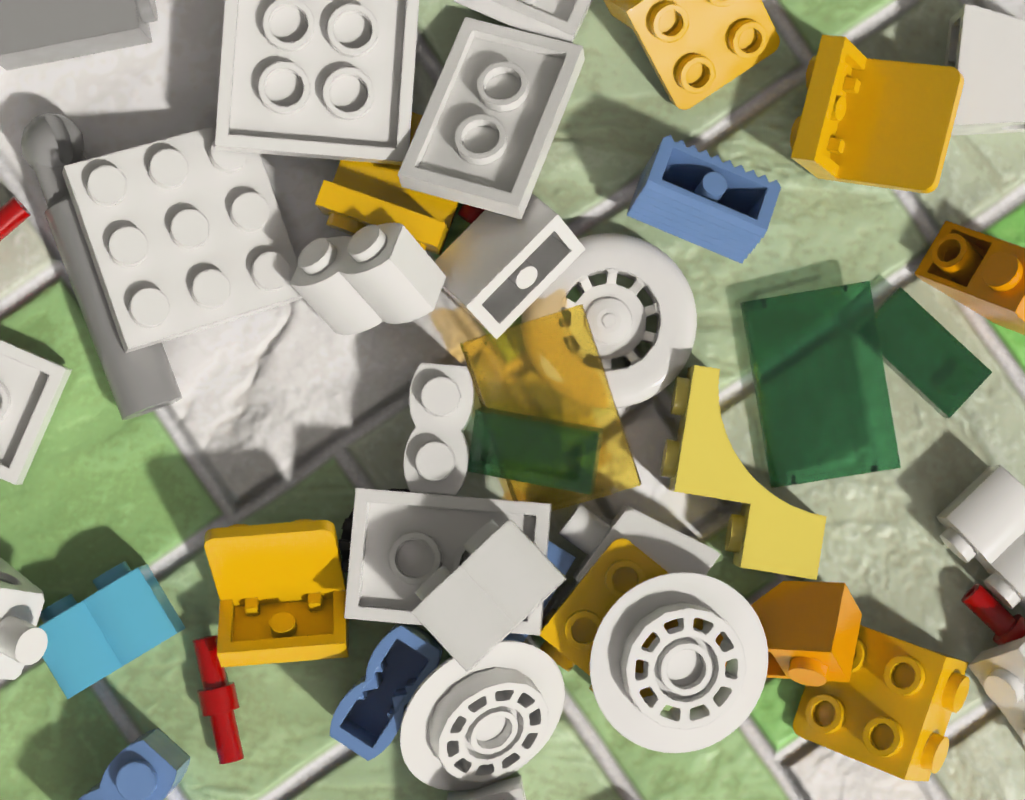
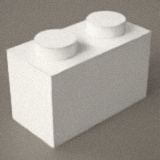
M531 194L522 219L484 210L434 262L446 275L442 288L495 339H498L585 250V247L555 211Z

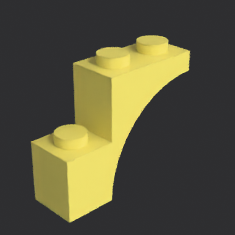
M699 365L688 367L687 378L676 377L671 400L670 413L680 415L677 440L666 439L662 456L661 476L670 478L669 490L742 503L740 515H730L726 532L725 551L734 552L732 564L740 568L817 580L827 516L810 513L788 504L769 492L753 478L733 450L724 428L719 405L718 384L720 369Z

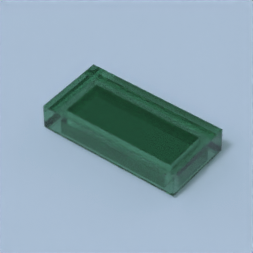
M901 287L896 288L854 333L944 418H950L992 373L990 369Z
M480 407L475 410L468 472L590 495L595 490L603 428Z

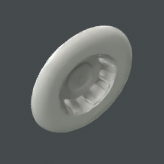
M600 233L578 238L585 247V250L521 314L522 334L527 353L542 378L560 394L575 402L598 408H621L641 403L664 390L679 375L689 359L697 330V312L692 290L677 264L666 253L645 240L618 233ZM606 274L605 284L594 287L591 285L588 277ZM617 274L632 279L634 281L632 287L627 289L617 285ZM575 285H579L583 291L577 302H573L566 297ZM641 289L647 292L653 302L652 305L647 307L642 305L637 297ZM562 309L571 313V326H560V311ZM653 315L657 317L656 333L646 331V317ZM574 337L580 347L577 353L573 354L570 351L564 338ZM640 341L649 343L651 346L642 358H639L634 353V348ZM589 354L601 360L600 369L585 364L583 362L585 356ZM625 357L629 366L613 370L611 360Z
M689 572L660 575L648 579L627 591L616 601L603 618L595 635L590 656V678L593 693L600 710L608 722L631 742L663 753H685L700 750L721 741L734 732L747 719L756 706L763 691L768 671L767 639L760 619L753 607L738 591L728 584L707 575ZM694 618L703 619L702 630L693 627ZM677 619V627L668 630L664 628L665 623ZM653 632L656 638L648 648L643 647V643ZM721 633L723 640L719 646L715 640ZM638 659L644 661L643 673L635 672ZM649 687L654 694L642 698L640 690ZM666 705L672 706V708L670 709V711H666V710H662V709H663Z
M502 640L468 672L453 657L447 659L423 680L412 695L404 711L400 726V747L408 769L423 783L437 789L449 791H464L488 786L519 770L543 748L560 720L565 701V686L559 667L541 649L528 643L512 640Z

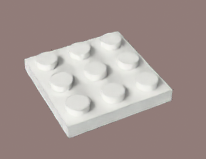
M225 0L215 149L402 165L410 145L419 0Z
M216 125L65 165L62 174L125 353L304 299L290 284L298 266V261L260 153L216 150Z

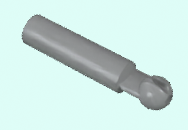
M48 113L35 117L24 128L21 139L22 155L29 166L34 169L48 206L44 213L121 418L122 420H128L169 406L181 400L182 395L162 342L128 353L124 352L62 174L65 165L86 160L83 153V134L75 122L61 114Z

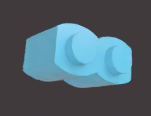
M124 561L92 580L98 591L83 601L77 603L73 595L70 594L41 611L40 618L44 624L39 626V628L45 631L48 638L47 649L42 658L67 699L185 629L184 624L148 564L131 571L127 562Z

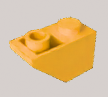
M945 221L914 274L922 281L993 323L1025 335V248Z
M782 581L751 604L760 619L767 639L768 671L766 678L791 679L806 686H822L826 681L850 682L862 613L845 583ZM721 633L715 640L719 646L723 640Z

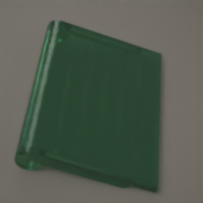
M870 281L740 303L771 488L901 468Z

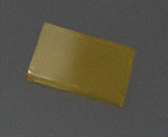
M583 304L510 326L498 339H495L488 333L460 343L513 501L552 504V512L612 495L642 484Z

